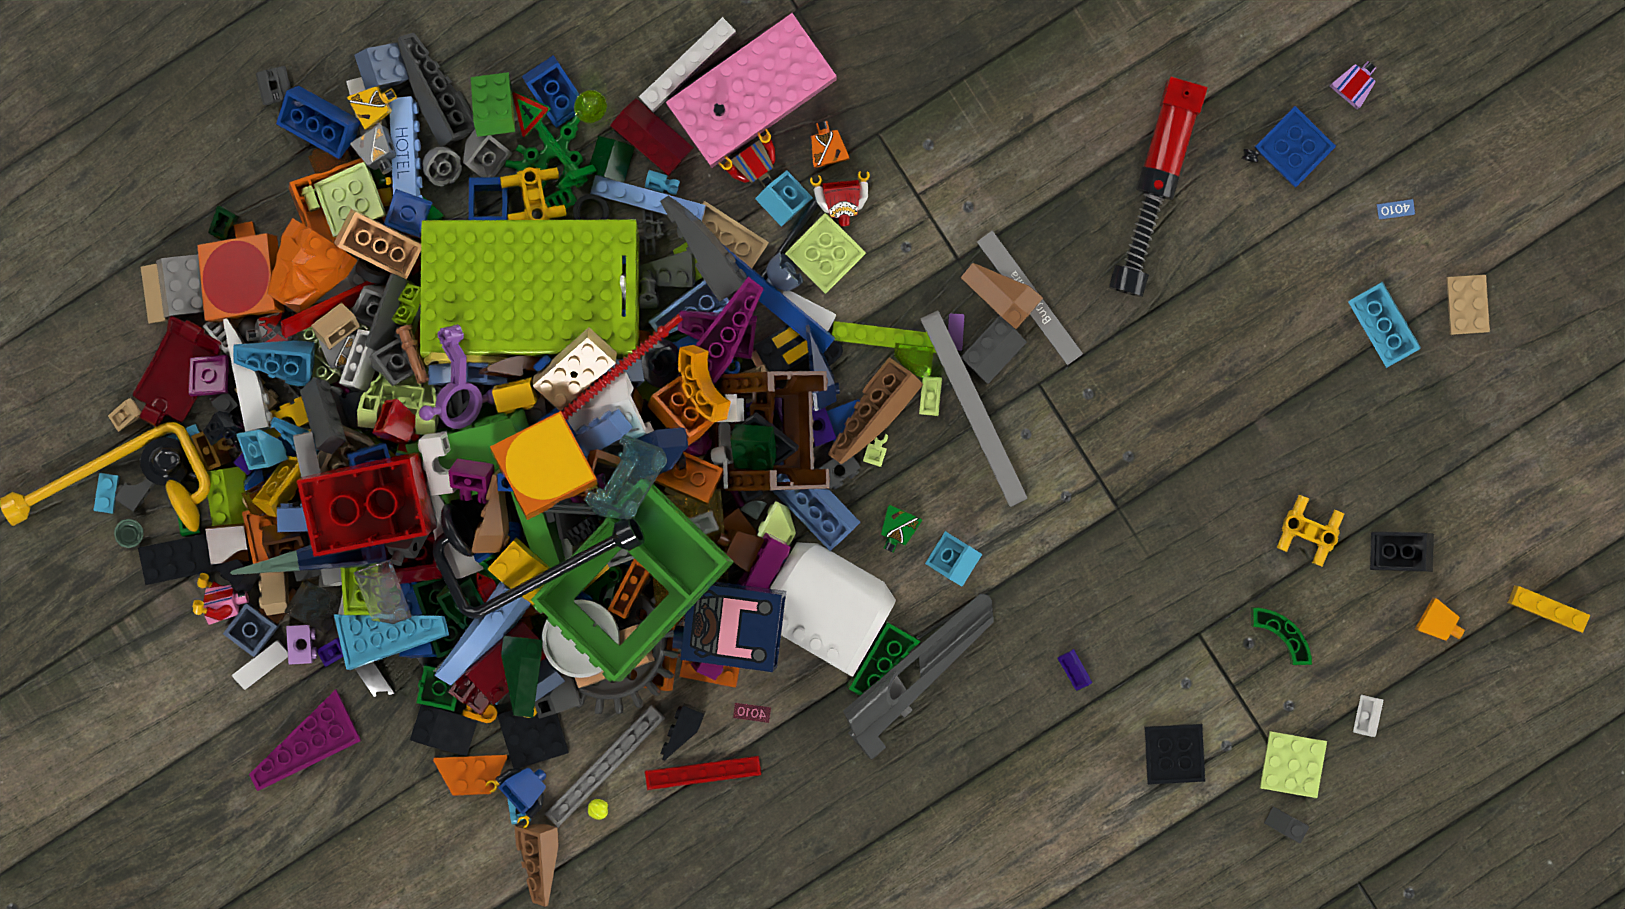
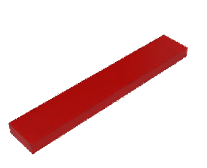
M366 281L282 320V335L284 338H288L311 327L312 324L341 302L348 309L354 307L363 287L375 283Z
M759 756L645 771L647 790L761 775Z

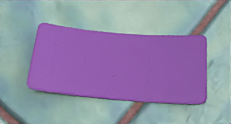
M950 313L948 332L956 349L961 351L963 346L964 314Z

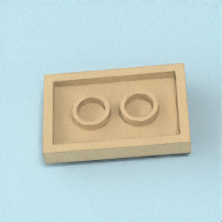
M1486 275L1446 277L1450 335L1490 332Z

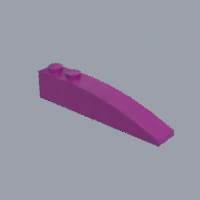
M750 277L744 281L695 345L709 351L708 371L713 385L732 362L764 289Z

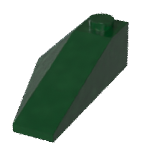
M503 636L501 657L514 716L533 718L543 640Z

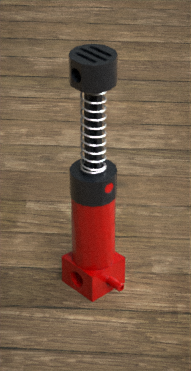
M1170 77L1167 80L1160 103L1161 110L1136 188V190L1143 192L1146 198L1145 201H1141L1144 204L1143 208H1139L1142 211L1141 215L1137 216L1139 221L1135 223L1137 228L1133 230L1135 235L1131 237L1133 242L1129 244L1131 248L1130 251H1127L1129 255L1128 258H1125L1127 261L1126 265H1115L1108 287L1110 289L1143 297L1149 274L1141 271L1144 269L1141 265L1145 262L1144 255L1148 254L1146 248L1150 247L1148 242L1152 240L1150 235L1154 233L1152 228L1156 226L1154 222L1155 219H1158L1159 205H1162V201L1165 199L1173 200L1196 117L1201 112L1208 87L1175 77Z

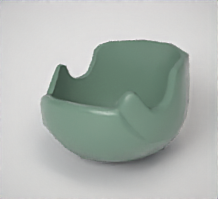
M124 519L115 527V540L122 547H135L143 539V527L136 520Z

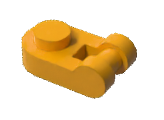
M490 703L483 715L473 712V709L466 705L462 715L484 723H491L496 719L498 711Z

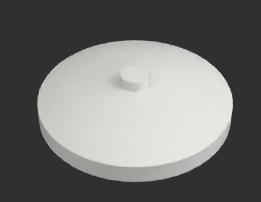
M574 600L595 621L594 627L598 624L618 645L620 644L618 625L612 614L605 607L589 600ZM546 620L542 632V646L548 661L556 670L575 678L591 677L603 671L599 666L597 668L589 662L590 657L586 653L581 654L574 647L576 644L571 639L568 641L561 634L562 630L558 626L554 627Z

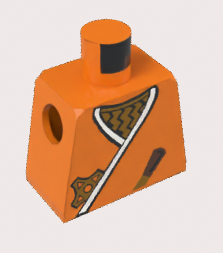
M827 121L816 123L818 134L811 136L813 167L818 168L849 160V155L838 130L830 131Z

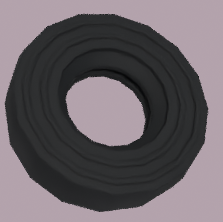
M362 258L356 264L357 274L368 282L382 284L389 278L390 272Z

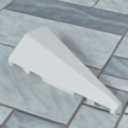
M429 490L437 528L433 530L436 540L443 533L441 510L445 504L441 496H431V491ZM447 543L444 547L445 556L456 579L484 569L483 566L475 561L474 556L467 557L462 555L450 543Z

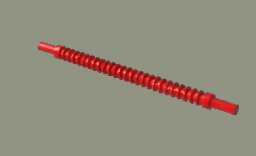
M677 314L664 326H659L657 332H653V336L649 335V339H645L644 343L641 342V346H636V350L632 349V353H628V357H623V361L619 360V364H615V368L611 367V371L606 372L607 375L603 374V378H598V382H594V386L590 385V389H585L586 392H582L581 397L577 396V400H573L572 404H568L569 407H564L565 410H561L564 418L569 420V416L572 417L573 412L577 413V409H581L582 405L585 406L586 401L590 402V398L593 399L594 395H598V391H603L602 388H606V384H611V380L615 381V377H619V373L623 374L624 369L628 370V366H632V362L636 363L637 358L641 359L640 356H644L645 351L649 352V348H653V344L657 345L658 340L662 341V337H667L669 331L683 320L681 315Z

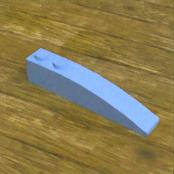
M500 581L487 601L511 588ZM520 597L484 617L474 618L437 670L435 676L452 685L517 625L531 603Z

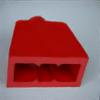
M398 399L386 400L372 433L394 443H405L409 440L416 441L420 434H416V429L414 428L416 416Z

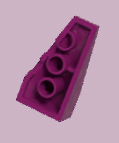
M680 311L679 314L683 320L678 324L677 330L700 340L720 313ZM752 315L734 357L752 359L757 316Z

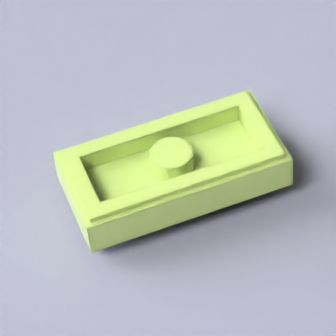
M923 376L919 414L938 416L942 378Z

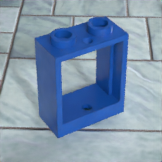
M500 177L469 178L468 220H508L509 187H501ZM475 191H502V216L475 217Z

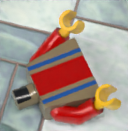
M765 129L767 132L765 136H761L759 132L757 133L760 140L731 160L724 156L727 159L726 163L721 164L718 162V164L736 180L744 183L750 181L752 183L758 179L764 188L773 182L768 171L774 168L773 164L776 161L775 147L767 129Z

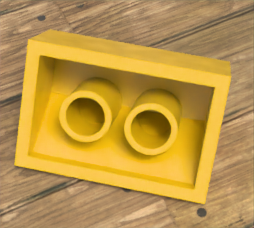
M287 456V460L280 462L252 500L268 516L277 517V507H281V503H287L296 494L298 488L297 480L301 478L297 457Z

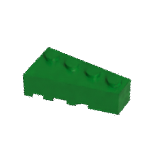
M885 621L846 687L861 696L904 659L921 641Z

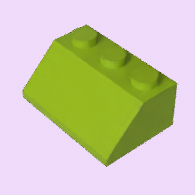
M239 467L207 471L211 482L210 492L207 496L212 526L244 523L242 512L248 511L243 503L241 493L245 492L243 482L247 479V474Z

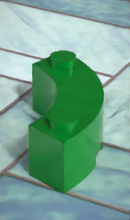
M1251 607V626L1264 628L1276 634L1287 648L1290 664L1312 665L1309 645L1300 629L1292 621L1277 612L1265 608Z

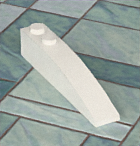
M225 318L223 322L245 432L257 429H271L273 416L268 411L267 405L270 404L269 396L264 391L258 370L253 371L234 363V344H245L232 321Z

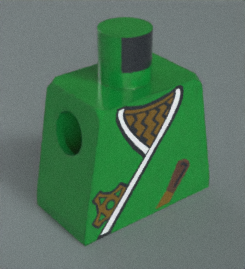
M888 505L881 535L887 537L883 548L894 553L898 543L906 546L921 524L922 519Z

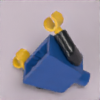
M521 768L507 769L497 776L495 781H488L486 786L494 783L495 787L490 791L491 793L499 788L522 815L526 813L525 816H521L517 820V823H519L521 819H526L527 823L523 826V828H526L529 825V819H533L543 806L545 797L543 791L546 789V786L542 781L546 778V774L541 769H538L535 773L530 768L524 770Z

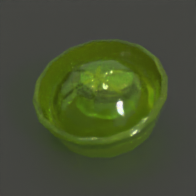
M595 90L582 92L574 103L576 116L585 123L599 121L604 116L607 108L604 96Z

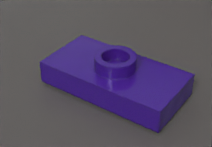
M1074 649L1058 657L1060 664L1076 691L1093 683Z

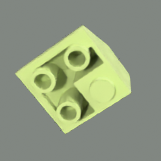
M775 501L767 511L768 516L766 520L762 521L758 528V536L763 538L767 532L790 545L796 534L790 510L787 506Z

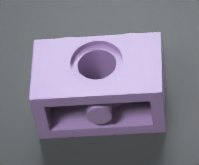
M312 624L286 626L289 665L313 663L314 659H317V648L313 647V640L316 639L315 628H312ZM300 639H304L307 642L305 649L298 647Z

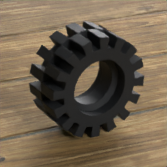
M590 515L566 531L564 535L571 545L575 546L592 535L600 526V523L594 515Z

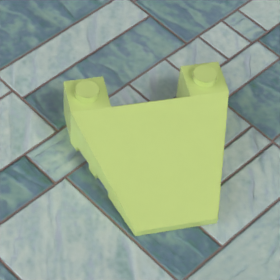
M425 367V371H426L427 375H428L429 367ZM379 372L377 379L372 381L368 391L364 392L360 398L357 409L358 427L374 428L386 400L398 399L416 416V434L436 433L438 414L434 415L429 421L422 420L419 416L421 407L425 405L432 408L436 407L434 385H428V381L417 384L414 374L392 387Z

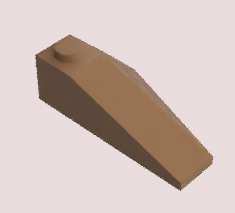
M500 469L491 478L486 495V500L489 502L486 503L481 513V517L484 519L480 528H477L472 547L473 553H500L510 542L505 491H498L497 474L501 472Z
M532 824L523 828L524 825L515 826L516 847L518 851L521 850L524 861L521 864L527 870L529 878L526 881L532 902L546 907L549 904L558 852L557 827L547 824Z

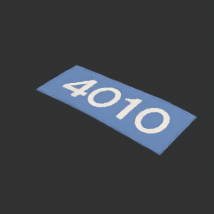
M1413 199L1377 204L1379 219L1415 214Z

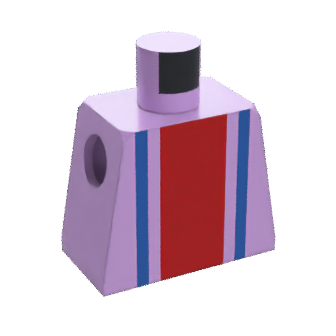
M1369 61L1362 68L1355 64L1329 87L1355 109H1359L1376 82L1370 77L1376 67Z

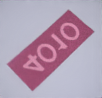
M735 703L733 718L769 723L771 708Z

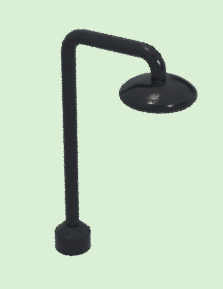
M448 503L441 510L443 533L436 538L432 553L457 608L463 615L477 619L490 614L617 546L630 551L644 544L645 540L637 521L629 515L615 522L612 536L477 607H472L467 602L444 553V547L447 543H450L456 551L464 556L472 557L476 554L472 552L475 538L474 530L464 513L454 504Z

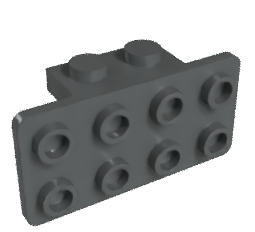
M395 274L389 276L369 335L367 336L366 347L377 351L400 338L399 334H396V330L404 325L395 323L392 317L401 304L398 297L406 284L415 285V283ZM421 305L411 324L413 326V335L420 320Z

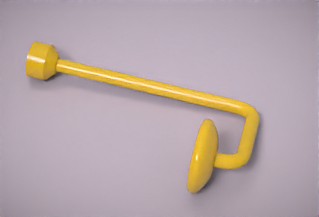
M166 422L26 496L15 492L0 498V508L8 522L15 526L28 519L30 506L169 433H173L178 437L199 481V488L193 494H190L182 484L174 480H168L165 485L168 497L177 515L186 528L192 532H196L199 529L200 514L197 504L206 499L210 492L211 482L187 430L177 422Z

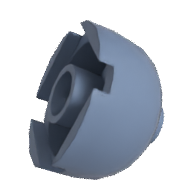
M780 252L769 261L766 268L767 282L782 291L795 289L803 283V277L801 273L797 275L795 271L797 267L784 253L780 254Z

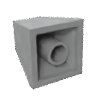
M474 129L465 142L463 163L480 177H494L512 155V152L491 135L477 137L476 130Z

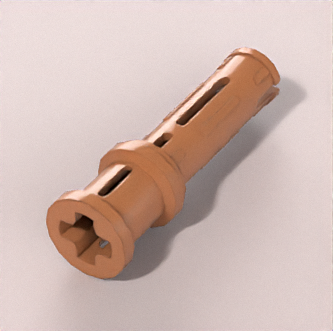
M405 325L398 328L396 334H399L402 342L401 347L408 355L417 384L427 382L429 378L417 348L418 340H415L412 332L413 326Z

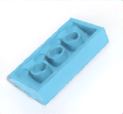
M1383 281L1348 301L1386 368L1421 349Z

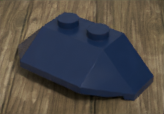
M686 428L655 430L627 442L623 456L624 459L632 461L629 474L641 482L671 470L681 457L683 451L688 448Z

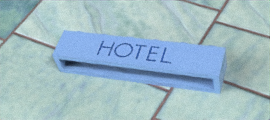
M412 96L399 97L389 103L392 109L390 113V134L397 154L392 159L393 195L395 190L398 189L423 198L420 195V188L423 186L422 177L419 176V169L422 168L421 158H418L421 143L417 137V132H420V124L417 121L416 115L419 113V104Z

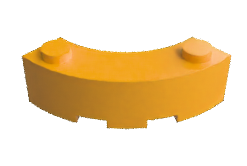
M695 345L680 347L678 370L682 375L683 384L681 385L687 398L692 400L696 406L695 409L709 421L726 420L731 401L723 397L711 381L708 371L709 351Z

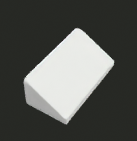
M1361 695L1353 729L1354 733L1376 737L1383 699Z

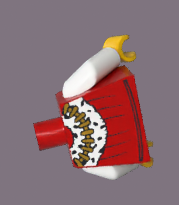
M860 171L857 176L858 180L822 183L821 176L818 175L820 181L813 183L811 177L810 182L815 187L816 202L824 212L830 213L831 218L838 217L839 226H849L850 216L858 215V210L863 208L868 198L867 180L870 176L868 171L866 173L867 178H861Z

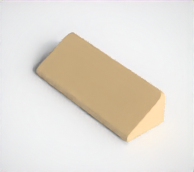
M157 264L142 266L141 273L148 324L168 321V318H164Z

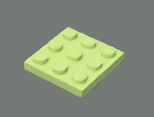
M365 162L314 184L332 236L335 238L338 236L351 209L373 220L386 216L372 174Z
M824 213L785 254L826 294L866 252Z
M1269 731L1260 788L1317 798L1327 741Z

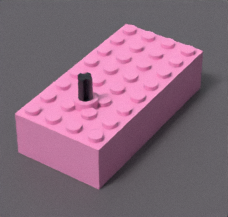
M791 13L666 101V104L707 163L713 168L718 162L726 159L724 156H730L757 137L758 132L761 134L765 129L777 123L835 82L837 76L793 13Z

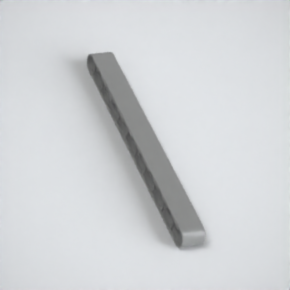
M937 310L920 318L1009 506L1012 507L1026 500L1027 496L939 311Z

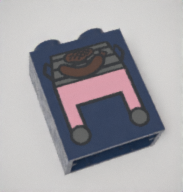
M715 582L686 612L684 626H675L673 648L681 649L680 660L773 672L778 666L787 591Z

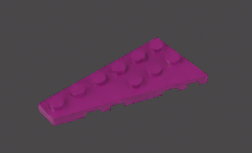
M337 689L249 774L257 791L362 741Z

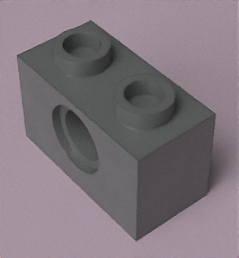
M852 456L843 464L832 459L819 469H829V488L833 487L836 490L844 484L842 480L846 477L852 479L859 474L858 469L861 467ZM837 465L844 466V475H835L834 468Z

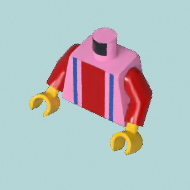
M200 573L197 581L198 587L209 588L205 590L204 600H194L192 607L194 614L201 615L203 613L208 625L236 616L239 613L240 604L249 602V596L246 591L238 593L231 585L222 586L214 581L209 582V575Z

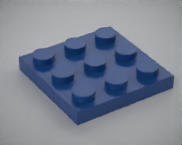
M1294 106L1254 148L1296 188L1336 145Z

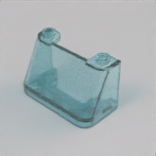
M624 434L619 442L623 445V453L619 452L618 454L621 459L618 467L604 490L598 488L596 490L597 493L589 491L584 500L599 516L629 520L636 515L637 509L661 469L666 465L667 458L662 448Z

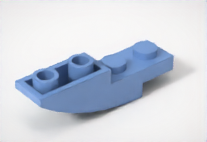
M451 363L429 365L428 385H447L451 383ZM466 363V382L471 384L500 385L507 383V378L479 374V370L489 365L488 363Z

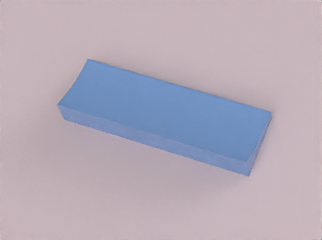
M777 474V482H790L787 475ZM829 489L772 490L829 551L839 544L860 523Z

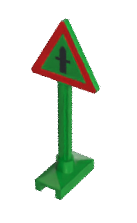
M513 92L512 95L522 136L526 137L535 127L566 167L565 170L568 174L559 183L561 187L567 189L587 182L586 175L597 171L593 164L579 169L575 163H572L541 122L551 108L519 92Z

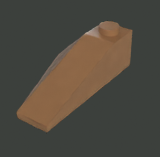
M972 263L961 276V279L1015 329L1020 327L1043 300V297L1029 285L1015 281L1012 278L998 274L975 263Z

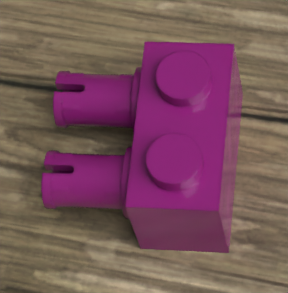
M457 458L448 471L450 487L459 489L460 500H471V491H477L478 502L482 503L483 499V504L488 503L486 495L492 475L495 473L494 464Z

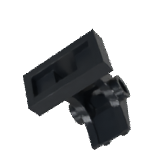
M236 410L231 413L216 412L203 429V433L210 445L213 446L224 437L225 439L230 438L236 449L242 452L236 435L237 433L245 432L243 418Z

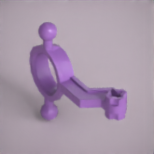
M459 325L441 328L437 334L443 350L451 361V383L441 389L436 399V407L432 408L428 405L421 407L419 416L422 420L429 421L434 415L438 414L445 425L453 429H462L470 425L477 418L481 411L482 403L495 404L492 389L488 390L486 395H482L475 385L466 382V355L459 345V342L464 338V334ZM461 389H467L470 399L465 411L455 418H449L446 407L450 397Z

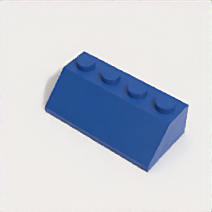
M297 86L286 91L276 124L340 159L351 145L350 143L356 138L361 122L355 116L308 90Z

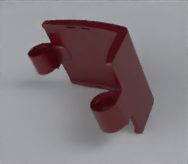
M170 316L167 332L133 392L135 399L146 404L139 418L155 427H158L165 415L183 423L198 396L189 395L190 358L221 355L222 343L205 334V330L189 320H186L184 323Z

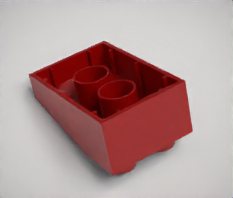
M420 452L308 475L297 480L314 557L426 536L437 528Z

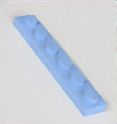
M595 175L590 194L667 215L660 202L668 196L667 194ZM670 196L702 221L706 205Z

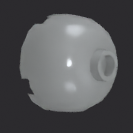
M443 146L435 147L425 155L422 162V170L426 178L434 185L444 186L443 184H451L459 177L462 170L461 159L449 148Z

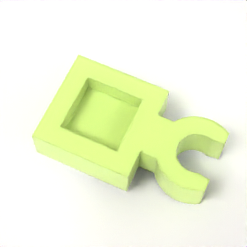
M885 434L883 440H878L876 437L874 444H868L863 459L864 462L881 467L887 450L882 447V444L887 441V434Z

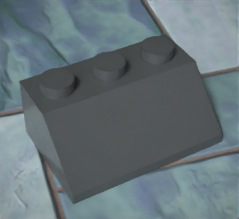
M999 316L961 356V359L989 384L1027 341L1005 319Z

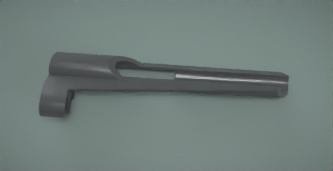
M980 593L843 710L851 727L848 734L871 760L886 748L878 736L994 622L990 596ZM919 657L920 679L898 698L891 699L890 689L895 677Z

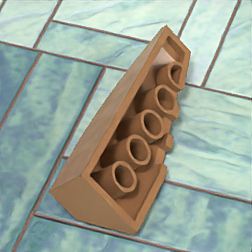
M889 357L862 391L864 393L860 402H856L852 417H848L846 420V427L843 433H839L828 455L838 463L843 464L857 454L889 426L923 386V383L913 373Z

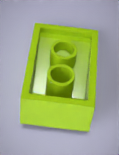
M383 563L367 567L340 568L344 615H382L384 597Z

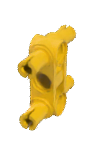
M528 167L518 171L515 175L500 177L502 188L518 185L521 187L525 207L524 212L507 214L508 220H550V218L566 216L565 205L553 207L545 205L541 185L542 181L559 179L557 167L544 170ZM526 174H532L535 180L532 182H528L525 180L524 176ZM539 211L542 217L535 219L532 217V212Z
M1298 495L1293 509L1288 511L1281 528L1283 533L1277 548L1287 552L1293 537L1299 536L1317 544L1318 549L1312 563L1323 567L1329 551L1331 552L1338 542L1340 534L1338 529L1344 513L1334 509L1328 525H1321L1304 517L1303 513L1309 498ZM1291 518H1295L1298 523L1294 529L1288 526V521ZM1326 533H1331L1333 536V540L1329 544L1324 541Z

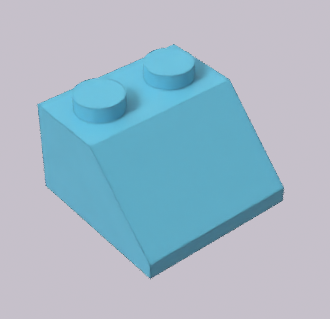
M786 170L755 199L782 227L813 197Z
M260 429L236 434L249 470L270 467L288 459L282 441Z
M945 531L925 564L962 587L982 554Z

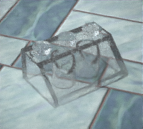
M391 559L354 572L372 621L395 624L412 617Z

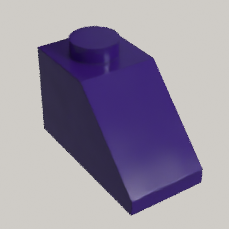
M339 637L317 649V653L325 667L343 658Z

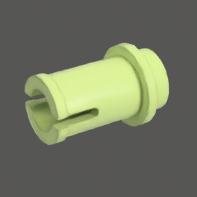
M312 186L301 189V196H304L308 211L318 210L320 205L315 195L316 189H313Z

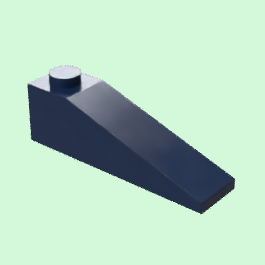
M806 325L810 371H827V391L812 392L814 411H819L837 401L836 394H840L839 382L835 383L834 375L810 325Z

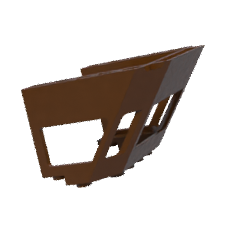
M773 371L723 374L720 376L714 386L723 397L728 394H737V398H744V420L746 419V399H752L753 392L775 391V398L782 399L783 433L798 444L799 448L798 451L784 460L783 465H775L773 470L769 471L734 468V462L728 464V489H724V475H722L716 487L717 491L830 489L829 469H814V420L812 417V392L827 391V371ZM789 379L783 389H774V380ZM715 422L707 430L708 436L712 439V445L706 456L707 462L714 464L711 459V450L719 447L718 426L721 422ZM727 422L730 425V432L735 427V424H740L741 422ZM777 474L787 475L790 482H777Z

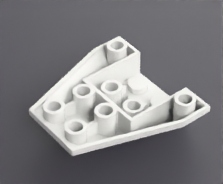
M626 372L620 373L619 377H615V381L611 380V384H606L607 387H603V391H598V395H594L593 399L590 398V402L586 401V405H582L581 409H577V413L573 412V416H569L568 420L576 433L579 427L584 424L588 426L595 418L601 419L600 417L610 410L612 413L619 409L632 425V428L623 438L610 445H625L629 441L654 431L650 422H643L631 397L634 388Z

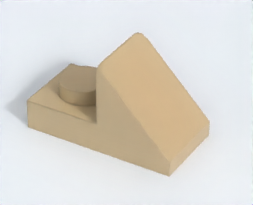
M129 398L110 413L108 417L119 432L138 420L141 411L135 401Z

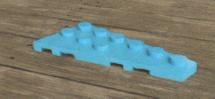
M334 614L347 670L355 669L449 635L445 616Z

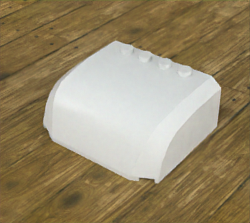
M797 542L770 589L787 591L781 635L851 676H854L896 601L885 582L817 543Z

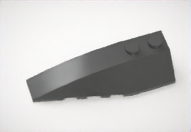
M415 33L400 36L398 42L410 84L439 146L445 147L471 135L475 129L473 114L461 92L456 91L450 84L452 83L450 78L442 74L439 70L440 65L428 56L429 51Z
M669 195L662 199L660 202L671 222L677 224V233L680 239L686 240L688 245L686 250L689 255L693 254L696 258V268L718 301H722L739 289L747 277L745 272L739 269L735 263V257L727 251L709 228L687 208Z

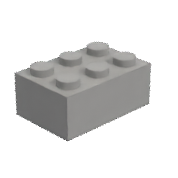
M198 254L157 260L164 318L204 313Z

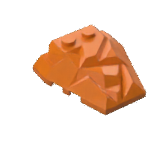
M292 218L281 236V244L276 255L277 260L272 271L267 294L296 313L308 309L344 280L358 260Z

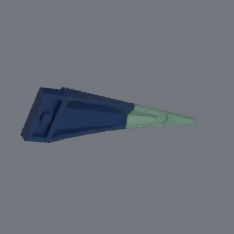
M384 544L316 557L313 555L312 546L309 545L233 570L230 573L237 575L367 567L369 565L386 563L387 557Z

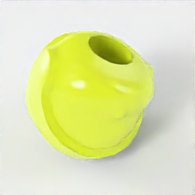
M600 799L592 800L588 805L589 816L596 820L604 819L608 814L607 802Z

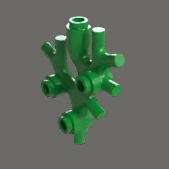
M575 115L571 122H568L561 128L560 136L555 140L570 160L572 156H578V160L572 163L579 167L583 163L582 155L578 151H570L568 147L569 142L575 139L579 129L577 126L582 119ZM567 129L571 130L570 135H565ZM539 134L538 136L544 143L542 151L539 152L536 148H526L519 144L516 151L523 154L524 159L522 161L506 160L505 167L514 168L517 171L528 167L544 170L548 169V163L551 159L558 157L541 134ZM530 152L535 153L534 158H529ZM565 166L563 173L561 174V176L555 184V187L559 188L560 190L562 189V187L559 183L568 174L565 170ZM542 181V190L546 186L547 181ZM582 183L576 185L577 189L583 186L584 184Z

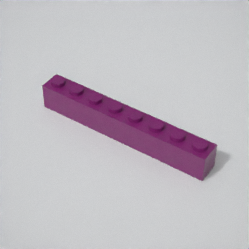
M766 532L763 536L765 540L749 573L743 571L737 584L770 589L771 582L774 576L779 573L780 566L783 560L788 557L791 547L785 541ZM694 661L691 663L696 672L713 680L717 679L724 668L723 665Z

